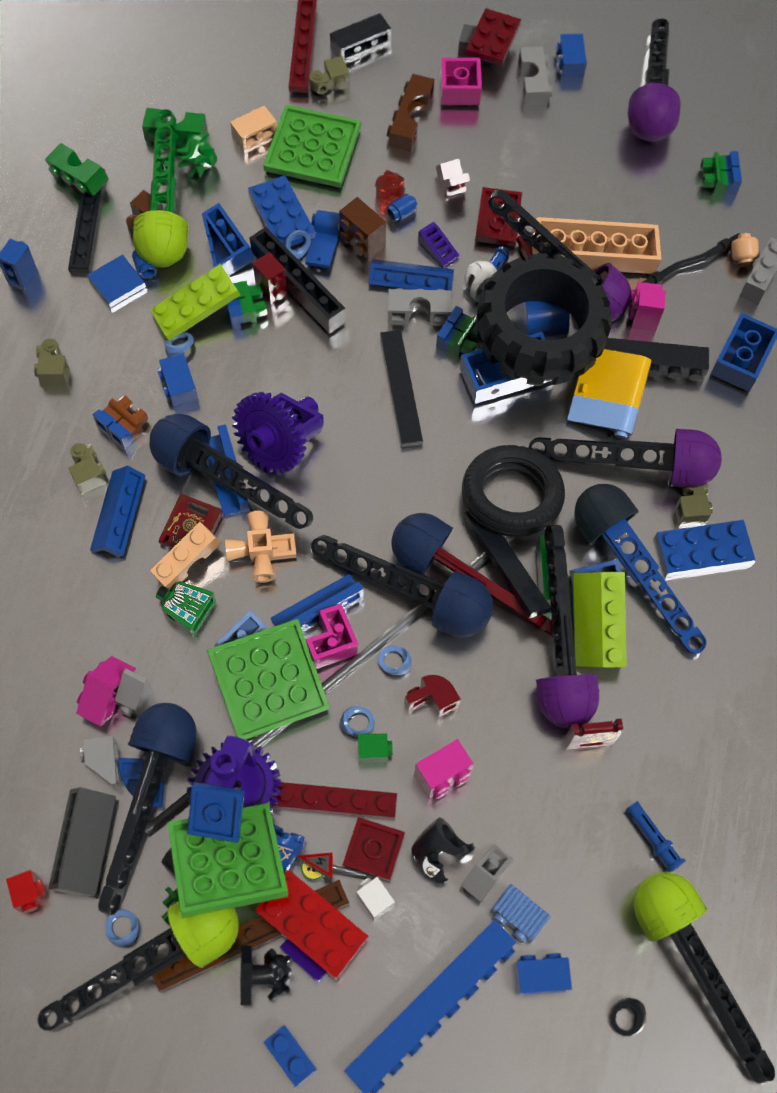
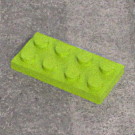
M219 264L150 310L165 337L171 341L239 297L240 293L223 266Z

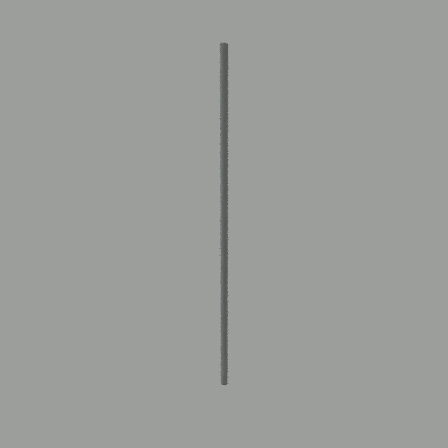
M503 536L508 544L516 538ZM484 552L468 566L477 570L490 558ZM420 603L321 683L324 693L430 607ZM282 727L257 735L248 743H254L256 749ZM186 792L149 822L145 828L148 836L189 803L188 797L191 795Z

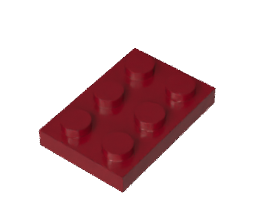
M485 8L466 48L465 55L502 66L521 25V19Z
M482 187L475 242L516 247L517 232L504 221L502 216L499 217L492 211L488 205L491 194L495 190L502 189ZM503 190L515 200L514 203L521 205L522 192ZM494 198L497 204H504L502 199ZM510 212L511 217L519 218L516 212Z

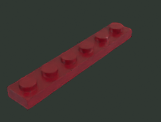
M298 0L288 86L289 92L308 93L317 0Z
M282 782V786L276 787L281 790V796H274L279 804L270 805L271 808L395 819L397 793Z

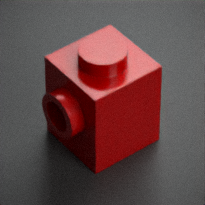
M32 870L6 879L13 908L17 911L29 913L38 909L37 905L44 903L42 896L46 894L42 880H38L37 874Z

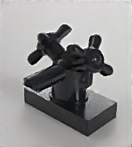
M241 946L240 1005H251V988L253 986L267 985L269 988H272V992L268 995L270 1001H273L276 995H280L283 992L289 993L291 989L286 985V982L291 974V969L287 966L290 956L277 954L274 949H270L264 955V964H253L252 946ZM282 969L285 974L283 975V977H282L281 980H280V979H279V976H280L279 971Z

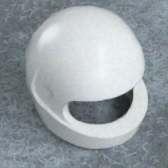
M488 261L473 262L468 266L464 275L465 285L470 290L471 297L478 302L480 295H477V290L481 289L484 292V285L497 272L495 266Z

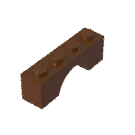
M412 73L410 81H406L404 96L401 95L399 98V109L394 111L393 124L389 125L387 130L389 146L412 152L417 138L418 123L409 115L419 108L429 107L434 93L435 79Z

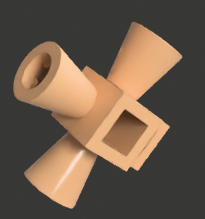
M253 511L246 516L251 531H247L248 541L225 539L227 561L250 555L251 563L254 562L252 580L264 583L275 579L270 560L297 558L294 533L271 536L270 529H267L269 513L266 511Z

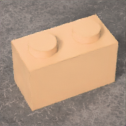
M265 105L230 122L232 136L243 151L274 137L277 129V121Z

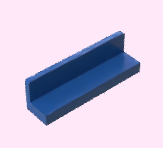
M373 259L370 264L368 284L412 290L443 289L451 291L454 269Z
M226 424L217 426L219 435L211 437L209 446L237 462ZM209 456L208 463L211 469L215 466V460ZM227 467L225 469V476L229 480L233 477V471ZM213 480L224 517L250 511L246 497L235 490H229Z
M128 465L112 471L90 551L98 552L105 550L117 557L124 555L145 474Z
M348 574L272 616L271 621L274 626H278L298 619L302 631L318 623L319 611L338 604H342L343 608L363 598L364 588L360 582L355 583L352 576Z

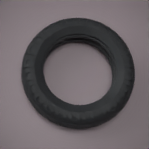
M502 445L482 452L470 463L462 481V496L468 512L481 526L499 535L524 537L543 531L547 525H551L556 520L564 504L565 487L557 467L546 456L528 447ZM504 469L519 470L529 474L539 482L543 489L544 500L539 506L530 511H506L488 500L483 491L482 483L493 472Z

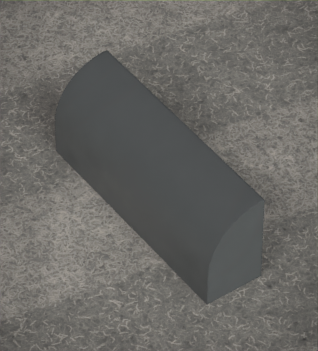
M82 787L70 790L48 890L74 895L96 896L116 796Z

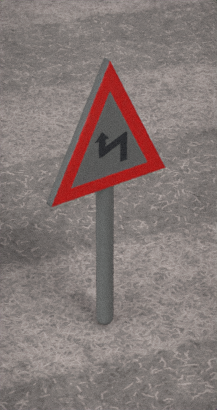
M333 852L298 855L296 857L331 880L332 870L365 879L370 877L373 880L376 878L359 871L333 865Z

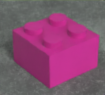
M441 58V105H480L482 91L480 58Z
M456 739L416 763L414 776L429 800L433 797L439 799L449 792L448 788L454 784L459 787L469 780L468 776L471 774L474 763L460 741Z

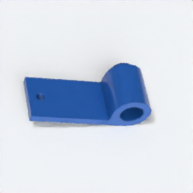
M317 210L316 214L313 213L311 224L316 232V238L312 239L305 265L330 268L340 236L339 213Z

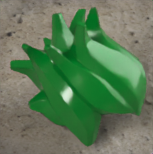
M209 133L194 134L189 137L183 148L176 149L175 156L181 157L183 160L178 164V167L191 166L189 178L195 173H198L199 178H201L202 173L206 169L215 168L214 165L218 160L217 155L210 144L205 141Z

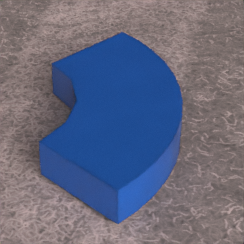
M119 758L120 777L126 789L134 796L144 766V759ZM160 782L152 808L164 809L165 783Z

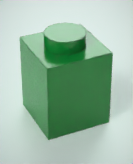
M387 733L358 734L359 764L388 763V755H393L392 741H387Z

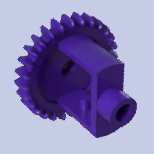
M252 393L237 403V408L234 409L236 415L232 416V419L236 423L232 424V427L238 430L234 433L235 436L240 437L237 443L244 445L242 452L248 451L247 458L253 457V464L257 465L260 463L261 470L267 468L268 473L274 471L276 475L280 472L282 474L287 471L289 472L299 465L301 459L305 456L303 452L307 448L302 445L321 433L324 425L323 414L319 413L316 401L308 396L296 401L283 393H279L272 398L271 393Z
M227 736L224 743L221 742V750H217L212 746L213 755L210 756L203 752L205 762L196 760L199 769L191 768L190 770L192 775L195 776L188 778L187 781L190 785L196 782L232 789L241 787V790L245 791L243 808L269 803V806L279 804L274 796H281V790L276 787L282 786L281 779L277 778L280 776V772L278 769H275L277 767L276 762L270 761L271 756L269 753L263 755L262 747H259L254 752V743H248L242 738ZM192 787L187 788V793L189 795H191Z

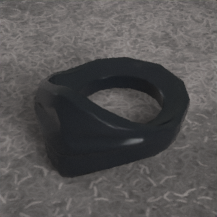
M624 998L614 1005L610 1014V1023L615 1032L622 1036H633L643 1029L646 1023V1010L641 1001L633 998ZM630 1006L638 1014L637 1023L631 1030H623L616 1022V1015L621 1009H626Z

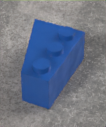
M220 203L202 213L214 267L221 264L228 276L255 260L250 246Z

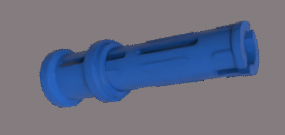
M638 801L625 810L654 848L652 850L654 856H658L666 866V872H673L686 862L684 858H680L672 847V841L664 838Z

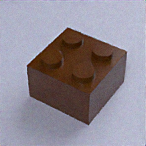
M356 197L339 210L340 238L344 243L350 244L358 255L369 260L386 247V221L360 198Z

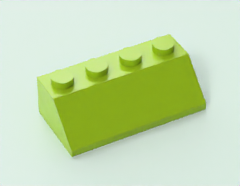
M625 572L573 573L576 667H627Z

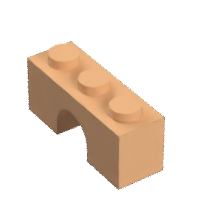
M199 522L150 572L166 588L173 590L177 582H183L189 576L187 573L189 567L200 558L206 559L221 542L206 526Z

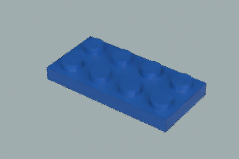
M285 175L248 188V193L265 226L283 245L288 235L296 230L306 231L311 239L316 238V232ZM303 235L295 236L291 241V246L305 242V237Z
M744 520L657 532L655 535L666 577L754 564L756 561Z

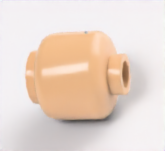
M750 233L738 235V239L731 243L732 259L738 262V265L753 264L760 255L759 241L757 238L751 237Z

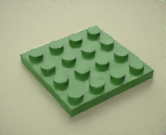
M285 104L263 165L264 171L341 188L361 128V121Z
M298 619L207 650L236 737L246 740L330 709Z
M269 803L243 808L241 833L238 843L187 834L189 818L167 822L182 918L288 897L287 884Z

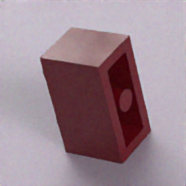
M270 252L253 263L255 285L260 284L262 295L270 304L282 299L287 294L285 268Z

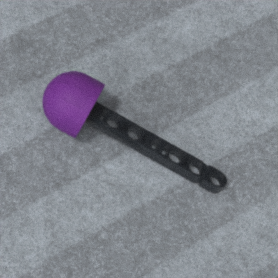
M657 19L652 22L648 70L645 71L644 85L633 92L628 104L630 129L638 138L649 142L659 141L669 136L677 127L680 116V97L673 88L668 86L669 21L667 19Z
M495 190L488 200L491 210L499 217L502 216L504 221L541 254L547 253V258L557 260L556 254H563L566 258L574 260L575 267L581 269L585 266L596 276V286H603L610 301L609 308L612 313V321L618 319L626 312L631 301V287L626 277L611 263L603 264L593 271L521 205L514 203L515 200L503 190ZM494 198L502 199L504 204H497ZM510 212H516L520 218L515 219L511 217ZM531 226L536 232L531 233L525 227Z
M676 428L674 444L617 440L616 443L559 438L551 441L552 438L537 437L532 439L528 447L532 449L534 443H543L545 450L541 455L546 456L548 459L552 457L556 460L615 464V467L671 471V486L695 488L709 483L719 472L722 463V454L717 442L707 433L692 429ZM561 443L567 447V452L564 455L555 453L554 447L557 444ZM578 446H587L589 454L585 457L579 456L576 452ZM592 446H597L595 451H602L603 447H607L611 454H608L607 458H603L601 453H595L596 458H592ZM625 448L633 450V458L630 460L623 459L621 456L622 450ZM660 450L664 451L662 455L663 463L659 462ZM645 451H655L657 454L656 459L651 462L646 461L643 457Z
M547 525L544 538L545 549L547 550L546 560L557 676L536 679L538 704L543 715L556 726L570 728L572 724H578V727L590 721L597 711L600 692L598 675H577L566 552L564 549V531L561 525Z

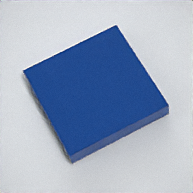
M123 254L87 275L90 282L110 307L146 287L145 282Z
M194 782L191 788L187 834L238 843L241 833L245 791Z

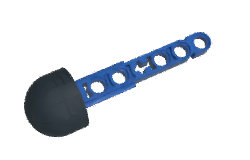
M597 484L587 488L577 499L574 516L581 534L588 541V544L592 545L604 538L634 582L641 584L674 633L681 636L679 640L686 650L693 654L702 652L707 645L705 636L698 626L694 628L693 619L658 571L660 567L628 524V521L639 510L628 495L617 486ZM626 533L628 537L622 538L617 544L615 540L620 539ZM624 542H632L635 546L634 552L631 554L624 553L621 549ZM639 560L645 561L648 565V569L644 573H639L635 569V563ZM650 580L654 582L659 581L661 583L659 585L660 591L666 590L668 594L662 595L659 600H656L655 596L659 594L655 589H649L651 585ZM665 598L672 599L675 603L674 609L671 611L664 610L662 608V600ZM679 617L686 618L688 621L687 629L679 630L676 628V619ZM693 636L699 637L702 641V646L698 650H694L689 646V639Z

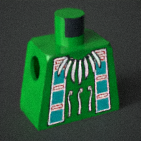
M181 581L177 582L173 590L161 586L156 593V598L164 602L162 605L164 615L192 637L216 601L214 592Z

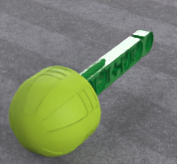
M169 109L161 110L156 116L155 128L157 130L154 143L150 211L138 215L134 220L133 244L137 254L148 264L158 268L170 267L181 260L188 245V224L181 216L174 213L176 135L174 131H176L177 120ZM165 117H171L167 123H162ZM170 134L168 139L161 140L163 135ZM164 151H169L166 157H160ZM162 186H167L166 191L158 192ZM167 204L163 210H158L159 205Z

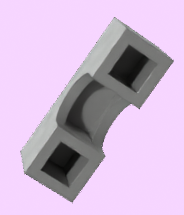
M543 46L520 47L518 59L520 76H530L524 77L522 89L524 106L547 105L549 97H552V85H549L550 70L546 69L548 56L544 55Z
M770 238L740 294L741 297L758 305L777 272V239Z
M389 289L388 322L409 323V314L415 309H423L428 312L430 323L445 324L452 313V291L443 289Z

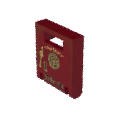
M180 493L159 538V544L165 545L169 537L167 547L172 549L199 522L214 533L223 514L222 509ZM191 505L208 511L206 517L189 511Z
M616 719L614 723L606 721L583 724L582 732H579L578 724H572L564 738L566 750L614 744L623 731L622 719Z

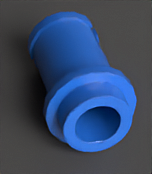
M502 246L495 249L494 256L489 262L495 266L497 271L504 261L509 259V251Z

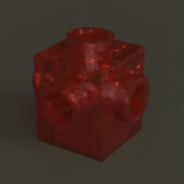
M386 169L384 174L379 176L375 182L376 199L387 205L404 195V178L397 173Z

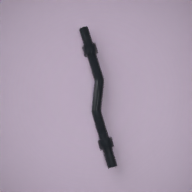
M737 233L728 239L724 238L715 247L700 255L678 261L660 272L652 273L643 283L659 284L663 282L664 278L680 269L705 262L720 252L728 251L731 249L732 241L738 239L740 234Z

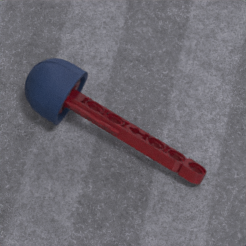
M415 513L405 517L398 523L392 535L391 545L396 560L402 566L423 575L435 559L453 572L458 571L477 579L486 586L491 597L553 637L551 619L545 615L529 618L513 594L442 549L453 527L428 513Z

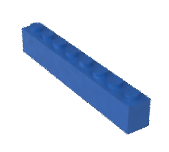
M494 920L344 1072L363 1093H377L385 1085L382 1079L388 1073L394 1076L404 1065L401 1060L408 1053L413 1056L423 1046L420 1040L426 1034L432 1037L442 1027L439 1021L445 1015L449 1018L454 1015L460 1008L458 1002L464 996L469 999L479 989L476 983L482 977L487 981L497 971L494 965L500 959L504 962L508 960L515 952L512 947L517 942Z

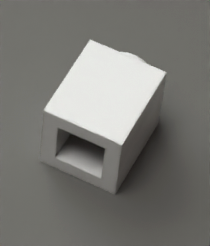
M369 877L358 885L357 897L373 920L395 905V901L378 877L373 880Z

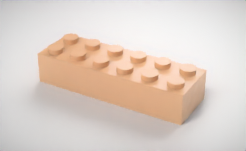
M536 217L538 222L592 270H596L603 264L611 263L620 272L652 274L656 272L662 260L658 225ZM532 246V254H541ZM556 254L557 258H559V255L565 257L563 254Z

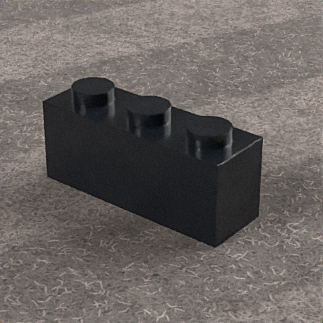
M381 13L330 33V48L336 57L343 56L344 61L391 43V27Z

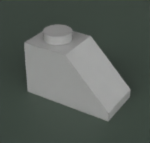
M125 668L115 702L119 707L118 710L124 715L131 717L133 714L139 717L154 692L146 678Z
M113 736L83 740L84 748H80L81 762H85V765L93 773L114 789H120L118 751L115 738Z
M493 844L474 866L461 886L471 896L481 902L513 861V858Z

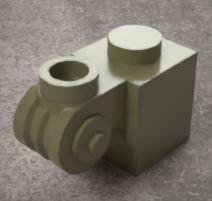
M343 56L324 60V74L318 70L310 74V88L319 94H324L329 89L335 91L350 87L349 71Z
M46 339L41 345L36 346L38 364L34 365L35 377H38L41 385H67L69 365L66 357L61 355V350L56 340Z
M83 443L73 445L70 453L76 464L68 467L82 495L105 484L103 475L106 474V471L101 462L96 463L94 457L97 455L91 444L88 446Z
M705 484L695 488L683 487L682 493L685 496H681L675 506L679 525L706 524L713 513L712 503L708 502L707 498L708 485Z

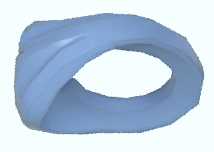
M296 230L288 235L284 246L300 260L308 252L311 237L306 231ZM297 235H303L305 237L304 244L300 248L292 250L290 248L292 239Z
M183 332L171 341L167 339L165 342L166 354L172 357L186 352L194 343L193 336L190 333ZM178 338H188L183 344L171 345Z
M391 645L380 651L378 657L379 666L386 673L402 675L410 672L411 656L408 650L400 646ZM396 652L400 654L404 663L399 668L388 667L384 663V658L388 653Z
M353 706L343 712L339 727L346 734L358 737V734H368L372 731L375 718L367 708ZM362 713L368 718L369 725L365 730L357 731L350 728L348 719L353 714Z
M125 909L118 910L115 915H110L105 923L106 936L112 944L117 946L131 947L139 930L138 919L131 911ZM119 917H127L131 920V933L120 939L119 936L113 933L112 924Z

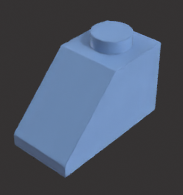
M250 610L214 646L216 647L263 631L267 626Z

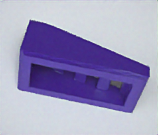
M435 222L430 223L418 232V241L443 268L459 258V253ZM446 252H449V253H450V254H448L447 256H445L444 258L442 257V255L445 254Z

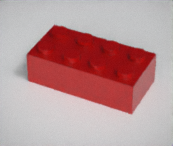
M288 869L284 874L288 897L264 901L255 911L336 981L368 940L369 936Z

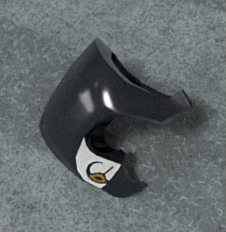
M439 817L418 836L411 850L413 858L420 869L435 882L443 884L448 881V878L444 875L443 864L438 860L439 853L445 852L452 856L460 857L474 851L475 846L473 843L466 844L461 840L452 827L443 818Z

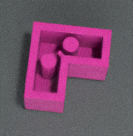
M638 282L636 289L631 290L630 302H632V307H630L628 320H632L631 329L656 332L665 309L666 291L662 290L663 285Z
M342 604L319 611L318 623L323 633L306 639L316 669L357 655L359 644Z
M111 656L106 661L100 662L93 671H88L83 679V684H85L83 691L77 699L79 705L76 714L102 726L113 717L116 707L115 697L125 668L134 673L136 668Z

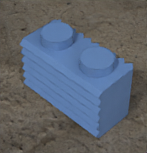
M513 884L507 887L491 908V911L494 913L492 916L494 920L502 926L508 924L514 929L512 934L523 943L526 940L531 943L551 918L546 911L535 904Z

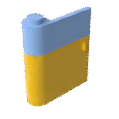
M604 349L602 355L596 358L595 365L579 376L567 420L610 429L615 437L627 439V436H632L652 360L641 355Z

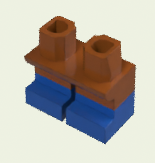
M126 395L118 401L112 398L105 409L102 411L98 409L92 414L96 425L124 449L143 433L142 426L148 420L146 412L141 408H138L133 414L128 412L134 405Z

